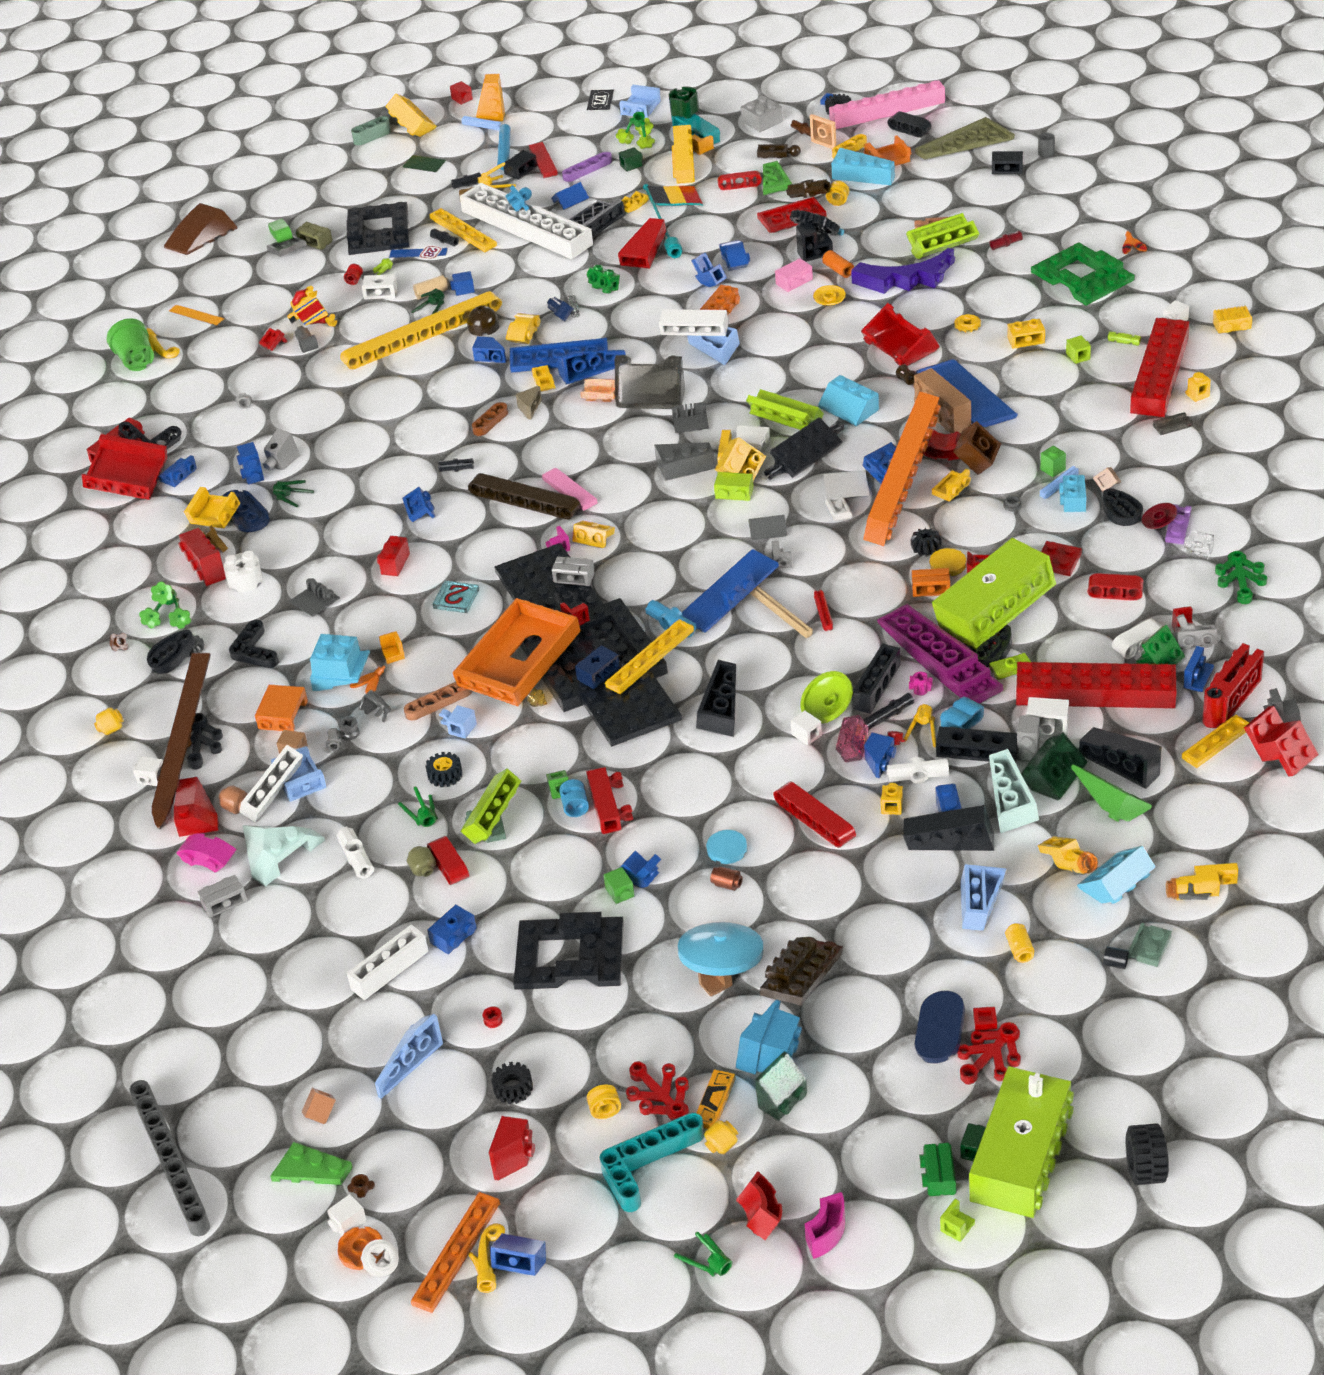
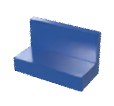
M579 182L555 193L551 199L553 203L559 201L561 207L565 210L589 199V196L582 183Z

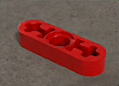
M758 171L723 174L718 177L717 182L721 190H731L758 186L761 184L762 178ZM737 178L744 179L742 183L735 182Z

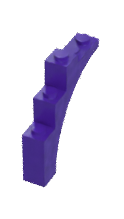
M948 247L931 259L903 266H877L859 262L851 270L852 284L883 294L893 286L910 291L918 283L935 288L943 281V273L955 262L954 249Z

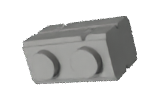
M557 556L552 568L553 582L590 586L594 576L593 560Z
M1022 715L1019 717L1017 729V760L1036 762L1039 752L1040 718Z
M236 875L223 878L221 881L197 891L201 905L209 918L247 902L245 890Z

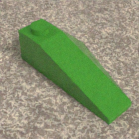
M1074 764L1072 765V770L1099 806L1109 813V818L1117 822L1120 819L1129 822L1151 809L1152 805L1122 790V788L1107 782L1086 769Z

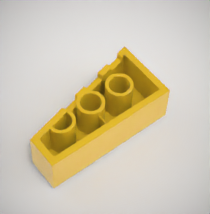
M691 125L673 126V178H676L677 184L695 182Z

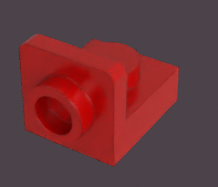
M269 328L259 341V344L273 351L280 341L286 343L287 340L282 331Z

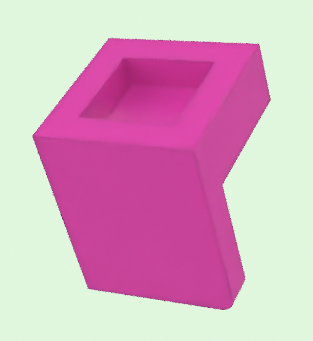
M557 526V536L545 542L546 547L561 543L566 551H570L568 535L560 526Z

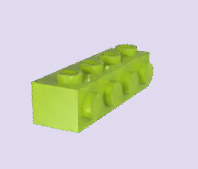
M508 768L495 775L460 832L474 844L481 840L486 841L492 834L491 831L494 826L499 822L501 814L507 809L509 801L516 794L521 780Z

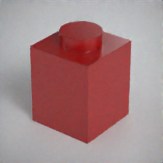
M460 81L450 86L451 98L462 105L473 100L469 85Z

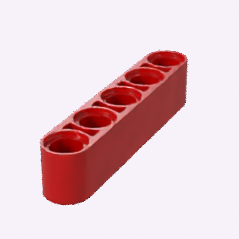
M789 781L773 793L776 802L835 847L840 848L856 837V831L849 822L794 782Z

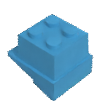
M775 1000L763 1015L754 1012L752 1022L740 1036L736 1069L755 1075L758 1071L782 1078L785 1069L790 1070L793 1061L792 1055L798 1049V1039L802 1027L798 1026L800 1017L779 1010L780 1000Z

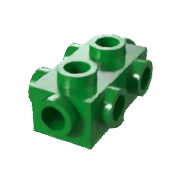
M602 265L589 267L586 275L588 283L592 284V288H601L602 292L607 294L618 290L619 274L614 273L611 269L603 268Z

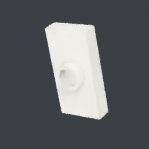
M844 498L826 499V505L834 521L852 518V512Z

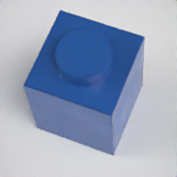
M471 271L452 274L453 281H450L451 289L455 290L456 296L475 293Z

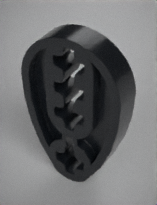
M1113 488L1103 491L1102 506L1111 522L1120 526H1131L1141 521L1143 505L1136 498Z
M1006 625L995 633L994 636L983 642L976 650L970 645L969 649L978 655L980 663L989 667V663L1006 658L1012 645L1011 627Z
M182 630L165 637L149 650L147 654L148 665L158 674L171 672L188 656L196 641L195 636L190 630Z

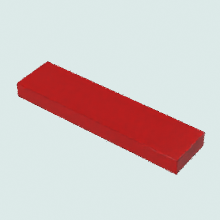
M544 143L530 144L529 150L536 155L537 166L543 178L558 175Z

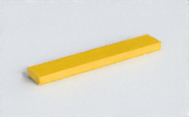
M442 208L429 214L430 219L483 252H487L497 246L495 240Z
M678 619L605 682L606 687L619 694L624 692L694 631V626Z

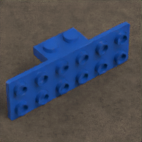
M754 549L750 550L682 611L683 617L694 622L697 629L706 633L777 569L779 563Z

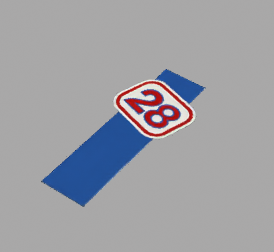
M427 246L424 249L391 250L389 258L420 257L434 259L437 256H446L448 248Z

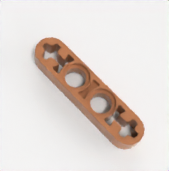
M456 682L407 703L404 706L405 717L408 720L422 718L472 694V690L463 689V687L457 686ZM446 694H450V695H451L450 697H446V698L442 697L443 695H446ZM428 702H434L432 705H425Z

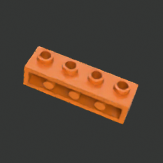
M721 284L700 310H727L728 315L739 304L740 295L738 288Z

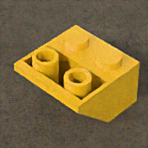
M738 437L730 440L715 470L717 472L753 474L754 481L766 455Z

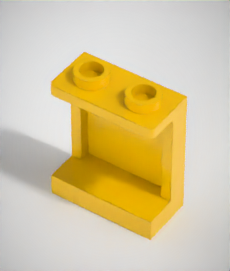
M199 487L184 513L190 524L212 525L213 527L224 529L239 507L240 501L235 492H230L228 497L210 495L206 487Z

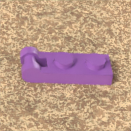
M1173 504L1177 508V515L1168 524L1165 542L1184 544L1192 506L1179 507V505Z

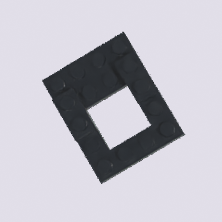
M407 202L385 203L377 206L369 205L361 208L353 207L347 209L348 254L355 255L410 248ZM392 217V228L364 231V220Z
M602 912L560 913L559 919L519 920L513 982L514 990L559 988L568 980L582 979L598 987L621 986L623 916L602 917ZM580 939L579 960L556 961V966L537 967L540 941Z

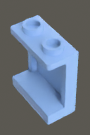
M633 84L631 86L632 95L627 101H620L621 115L633 116L636 112H643L645 118H648L661 101L660 88Z
M307 746L296 750L303 755L302 763L290 780L284 783L283 790L290 802L327 788L321 769L318 770L314 764Z

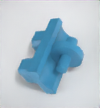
M513 185L509 187L511 192L505 197L514 210L517 212L522 208L525 211L530 209L524 201L531 198V190L524 187L518 192Z

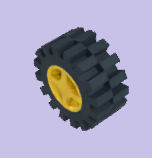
M441 752L442 755L436 753L435 757H429L430 760H427V765H425L429 782L431 784L434 783L436 787L438 784L440 787H444V785L449 787L450 783L456 784V780L459 781L460 777H462L460 758L456 754L452 755L451 752L447 754Z

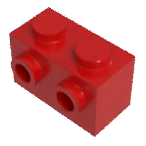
M390 535L387 542L384 543L381 553L377 556L381 575L398 576L410 555L407 537Z

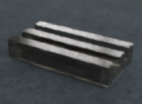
M1183 412L1154 420L1153 427L1160 435L1192 427L1193 421L1189 420V416H1186V413Z

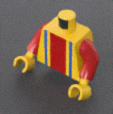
M313 286L296 291L290 303L294 311L287 315L292 324L300 319L304 325L321 323L328 324L331 327L336 326L337 320H334L336 316L334 314H330L329 317L327 316L328 313L316 297L317 290L313 291Z

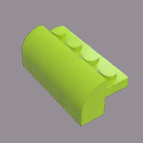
M960 213L907 231L906 236L912 246V254L917 259L944 251L948 247L953 248L976 240L979 232L974 221L967 222L964 214Z
M762 389L759 390L757 397L748 395L746 399L751 408L749 414L801 430L819 417L822 419L824 415L819 407Z

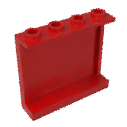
M101 434L99 437L100 446L87 474H82L83 488L150 500L159 479L158 476L161 474L167 460V446Z

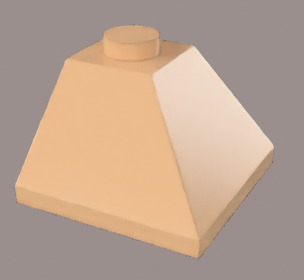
M811 114V141L832 149L836 146L835 122Z

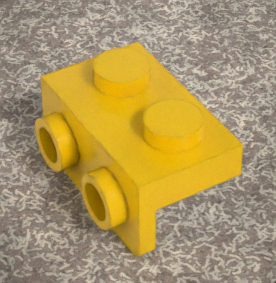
M965 469L961 474L955 471L949 472L932 488V495L950 502L970 484V470Z

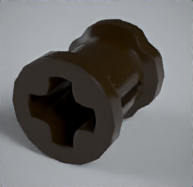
M905 364L899 366L896 370V377L903 379L907 385L914 384V375L917 373L909 370Z

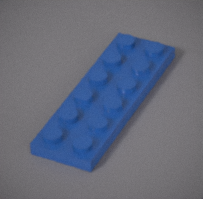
M607 338L512 347L510 348L511 373L532 371V368L548 365L549 369L558 368L557 361L561 356L575 351L608 350Z

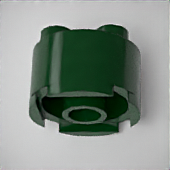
M683 86L680 90L675 88L669 92L671 116H681L688 119L699 111L698 93L695 88Z

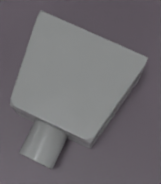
M279 428L275 431L264 447L267 460L263 463V466L269 471L274 467L284 470L300 456L290 432Z

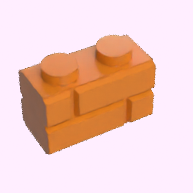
M949 568L912 570L913 597L939 596L950 588Z

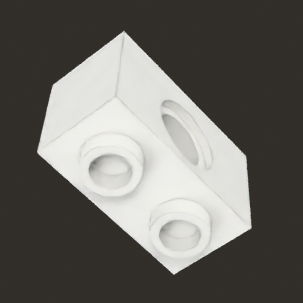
M395 274L364 276L362 283L364 299L395 298L397 292Z

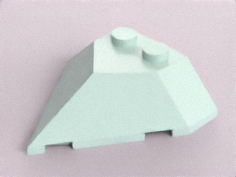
M243 825L252 878L265 887L280 876L278 863L293 851L303 846L311 852L325 841L322 835L310 828Z

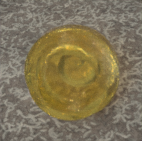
M534 688L527 698L530 706L547 705L543 691Z

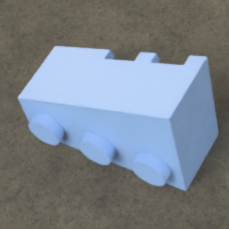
M731 327L727 328L726 336L687 335L690 345L723 365H726L740 344L737 329Z
M964 865L961 878L962 929L984 930L1002 888L1007 868Z

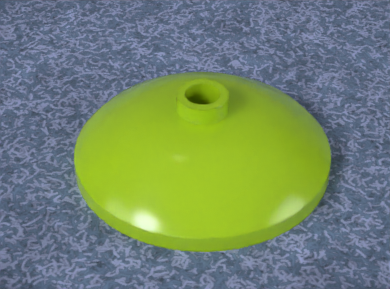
M829 671L817 676L808 684L802 694L800 702L801 712H808L820 720L821 724L838 718L846 710L852 698L853 686L850 679L838 671Z

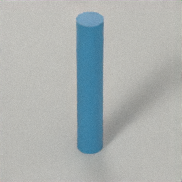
M502 124L499 127L497 166L509 160L511 128L508 124Z

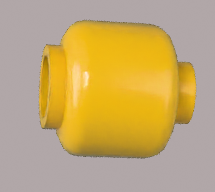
M108 707L96 714L94 726L99 733L103 732L105 735H110L122 728L124 719L117 708L114 710Z
M718 1120L705 1131L704 1136L707 1141L704 1144L713 1154L716 1151L719 1154H725L738 1142L736 1135L739 1133L727 1120L725 1122Z

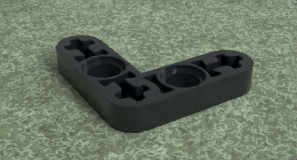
M122 422L118 427V435L121 438L132 440L139 438L142 442L158 444L157 441L163 440L166 442L164 446H167V449L176 444L181 439L182 434L179 427L170 426L149 440L129 422Z
M252 620L245 626L229 647L231 659L235 661L273 668L279 663L276 651L254 646L265 632L261 620ZM252 654H258L257 656L250 657Z

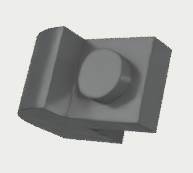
M1277 688L1269 690L1270 698L1267 699L1268 705L1263 706L1264 710L1269 706H1275L1283 723L1301 721L1300 711L1295 698L1282 701Z

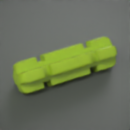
M1109 332L1108 341H1117V343L1123 344L1132 343V345L1139 346L1141 336L1134 335L1133 337L1131 334Z

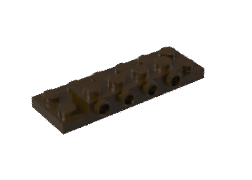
M796 937L794 941L789 940L787 948H782L780 956L774 958L772 966H767L765 978L768 979L760 987L759 996L802 1005L840 958L843 946L831 941H819L814 937Z

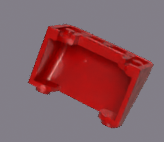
M889 303L861 330L864 336L863 340L868 345L873 344L895 359L894 361L899 366L902 364L909 366L940 348L930 330L927 328L920 330L905 320L900 313H895L894 307Z

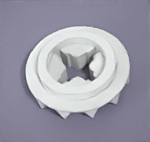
M378 1239L369 1242L363 1249L361 1256L363 1269H366L370 1275L378 1276L379 1278L389 1276L398 1265L399 1256L396 1248L386 1240ZM384 1251L383 1260L385 1263L381 1262L375 1266L376 1258L373 1256H378Z

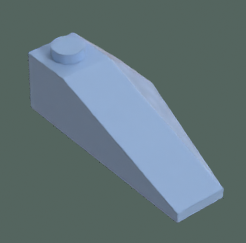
M435 1014L422 1017L406 1031L375 1082L379 1098L382 1099L443 1045L438 1019Z

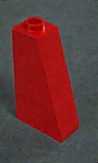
M649 218L618 252L620 266L650 269L666 233L664 219Z

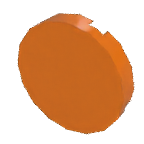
M371 1227L352 1228L339 1239L337 1251L340 1261L350 1269L362 1270L361 1256L363 1249L373 1240H383L382 1236ZM382 1251V1253L378 1256H373L376 1258L375 1263H377L380 1260L384 1251Z

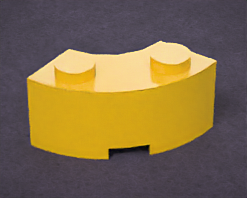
M517 313L514 316L516 318L515 321L510 322L506 340L513 343L529 344L533 333L540 326V315Z

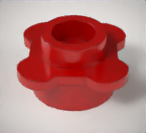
M887 732V736L894 738V745L906 742V739H903V732Z

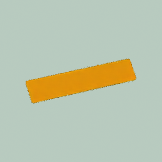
M175 305L169 310L170 312L218 325L224 320V318L180 305Z

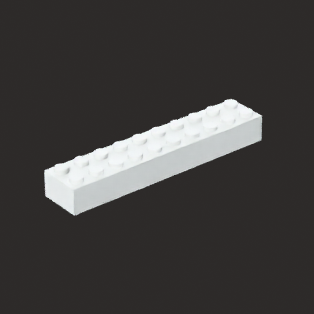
M479 183L460 196L462 212L568 258H575L593 245L590 228L526 201L524 202L530 209L525 211L522 208L516 212L505 197L507 193L486 184Z

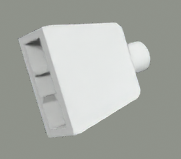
M737 426V438H741L764 454L770 443L769 427Z

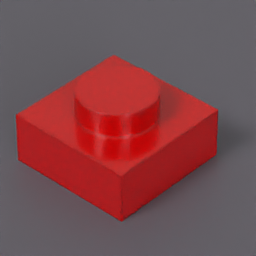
M995 1007L973 1008L975 1031L997 1029Z

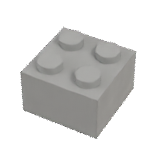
M760 96L741 106L742 122L756 131L762 132L783 122L782 106L765 96Z

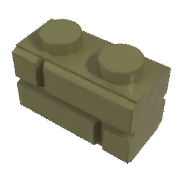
M306 221L296 229L297 237L305 240L309 246L322 250L332 242L331 230Z

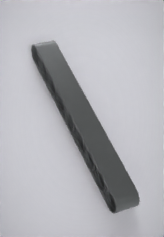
M145 1080L135 1081L129 1088L130 1094L191 1234L203 1236L210 1230V1223L204 1206L148 1082Z

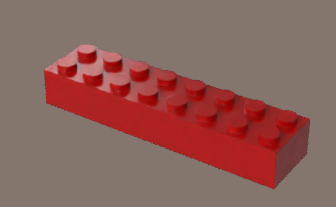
M1167 318L1155 319L1131 394L1130 413L1165 417L1188 342L1190 321Z
M1017 662L1016 705L1028 706L1029 697L1069 700V706L1176 708L1175 664Z

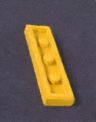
M1237 714L1184 751L1182 759L1198 768L1245 734L1244 727L1249 722Z

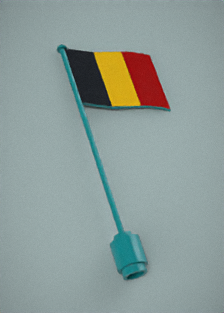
M643 185V189L646 190L658 219L662 218L656 205L703 206L695 186ZM666 229L667 239L664 242L666 252L671 258H678L682 254L681 244L676 237H670Z

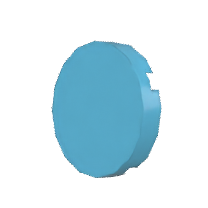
M718 831L706 843L707 854L711 860L715 862L716 860L720 861L721 864L735 863L741 860L745 852H747L746 838L737 831Z

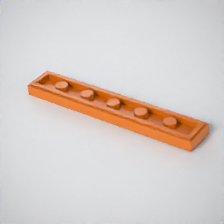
M478 1192L412 1297V1306L433 1313L500 1205L498 1198Z

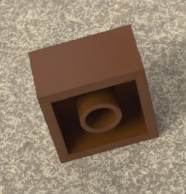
M976 421L962 431L953 452L971 470L979 475L993 465L1001 443Z

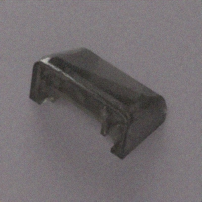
M626 355L615 356V402L617 407L630 409H672L675 405H682L685 393L682 356H669L665 359L664 364H631L630 357Z

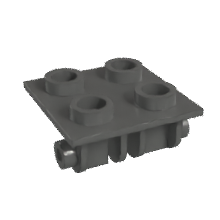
M702 402L693 403L694 409H692V403H690V409H687V404H685V410L683 405L672 407L675 433L709 429L706 404H702Z
M308 578L306 580L307 589L289 602L313 617L336 602L340 597L322 583H317L314 578Z

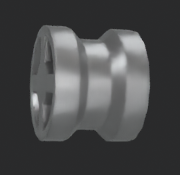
M346 716L338 722L340 735L344 740H353L359 736L360 731L355 717Z

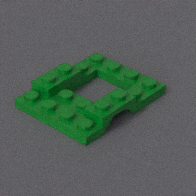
M1080 242L1031 266V273L1053 286L1058 283L1067 286L1074 299L1085 306L1135 280V275L1123 268V262L1103 250L1095 252ZM1078 260L1095 271L1080 278L1067 269L1059 270Z

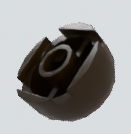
M478 306L471 310L467 317L468 331L476 336H482V333L491 335L499 329V319L496 312L486 306Z

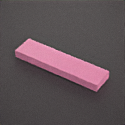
M554 468L542 475V479L559 493L578 499L581 504V510L585 511L598 504L597 498L559 469Z

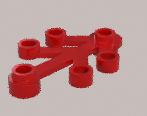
M1005 1022L995 1031L972 1032L971 1043L973 1045H960L957 1055L960 1059L967 1060L972 1054H983L974 1064H965L960 1068V1079L967 1085L975 1083L978 1079V1072L993 1058L995 1065L994 1078L997 1081H1003L1007 1068L1004 1067L1001 1048L1005 1044L1009 1052L1007 1064L1011 1067H1018L1021 1063V1056L1017 1053L1015 1043L1020 1037L1019 1028L1012 1022ZM996 1039L994 1043L983 1044L984 1040Z
M640 1061L632 1063L629 1068L630 1078L636 1082L642 1081L652 1091H639V1088L636 1086H630L626 1089V1096L629 1101L642 1100L639 1103L641 1114L667 1115L671 1121L689 1114V1108L684 1103L686 1091L689 1089V1082L686 1077H679L675 1080L677 1090L675 1101L669 1096L672 1079L676 1075L673 1064L667 1063L663 1065L662 1073L664 1077L661 1087L647 1073V1067L644 1063ZM651 1101L663 1102L666 1106L652 1105Z

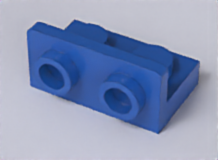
M190 455L186 459H178L158 476L159 481L176 487L197 469L194 456Z
M417 487L402 498L408 517L412 522L420 519L426 513L431 518L435 517L433 511L435 507L430 500L432 498L426 490L423 491L420 487Z
M1196 646L1184 672L1183 688L1198 692L1204 691L1214 669L1213 664L1205 663L1204 647Z

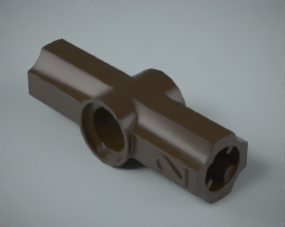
M810 179L788 185L786 192L790 198H809L830 192L831 184L827 179L817 181Z

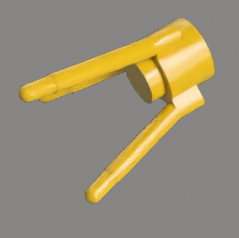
M505 162L478 177L479 183L493 188H508L512 185L516 187V184L491 185L492 181L503 178V175L491 178L489 174L504 166Z
M922 704L918 707L917 713L914 715L913 721L903 739H908L916 722L922 725L930 723L933 747H936L935 717L932 716L933 709L931 706Z

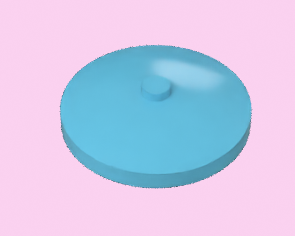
M729 922L707 923L696 926L681 936L678 942V956L686 967L695 972L713 976L734 975L753 968L761 961L763 957V940L757 932L740 924Z

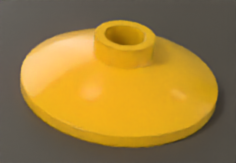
M834 285L822 286L813 293L814 300L822 305H835L842 302L846 297L844 289Z

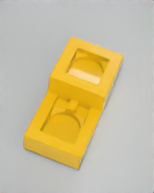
M548 365L532 368L536 386H540L541 391L555 389Z

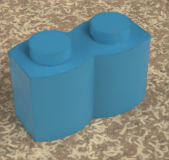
M962 697L956 700L952 707L942 712L940 716L941 727L971 729L984 717V706L967 697Z

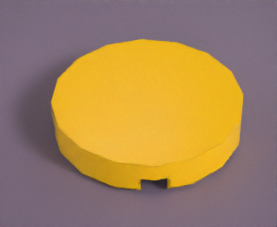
M945 548L934 552L930 556L929 564L931 569L949 568V574L956 576L965 570L966 557L959 550Z

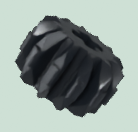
M926 527L923 530L918 529L917 532H913L910 540L913 552L918 553L919 556L926 555V557L938 551L942 544L939 532L934 531L933 528L926 529Z

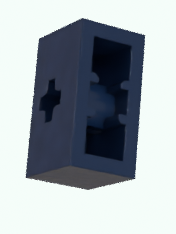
M601 645L575 665L577 680L595 689L620 669L618 654Z

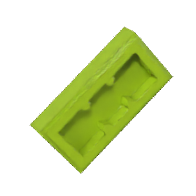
M1025 653L989 663V669L996 679L1000 680L1017 674V662L1031 661Z

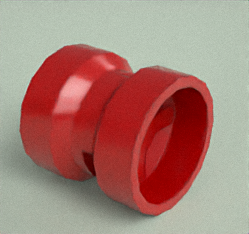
M350 264L344 274L345 282L349 285H356L363 274L362 267L358 264Z

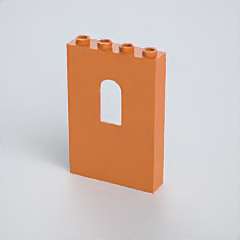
M516 598L453 671L457 686L519 706L581 631L577 617ZM538 635L542 638L540 644L525 661L511 657L527 637Z

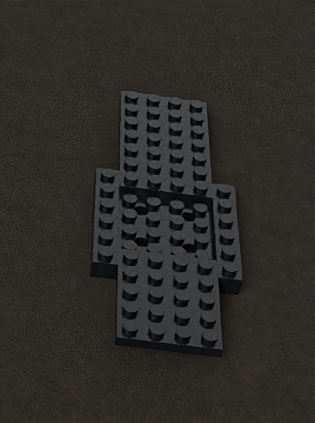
M561 543L494 566L495 573L513 600L516 598L527 600L546 608L558 610L559 612H561L560 604L563 602L570 609L582 603L588 606L590 621L580 625L581 631L541 678L563 712L584 705L611 747L682 720L681 713L656 679L668 674L667 662L664 658L621 694L606 687L605 682L609 678L595 689L577 680L575 665L601 645L618 654L619 661H621L619 662L621 669L652 641L621 598L603 604L591 585L583 586L553 582L552 568L557 556L570 557ZM529 636L520 645L527 657L540 644L542 640L540 636Z

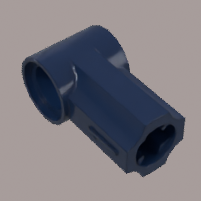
M549 298L547 301V308L564 322L574 310V308L559 298Z

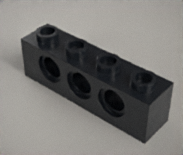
M881 644L853 689L852 706L854 710L872 713L901 665L899 647Z
M939 726L936 740V757L990 762L989 755L1008 749L1015 763L1017 761V733Z

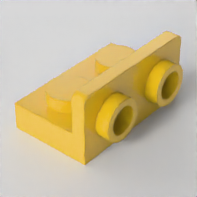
M582 520L573 526L572 541L605 548L607 537L614 534L615 527Z

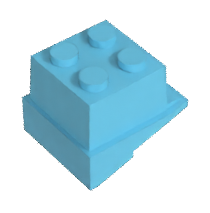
M320 634L310 658L312 691L333 689V686L358 683L370 650L360 651L357 637Z

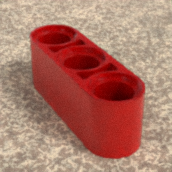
M1095 573L1089 577L1087 592L1092 598L1134 601L1142 597L1144 581L1136 575Z
M447 836L427 843V848L430 849L436 859V865L449 885L470 877L464 861Z

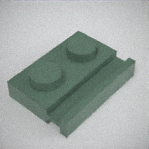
M1141 922L1129 948L1128 959L1132 957L1137 959L1138 962L1158 967L1171 939L1172 931L1152 925L1148 927L1145 926V923Z

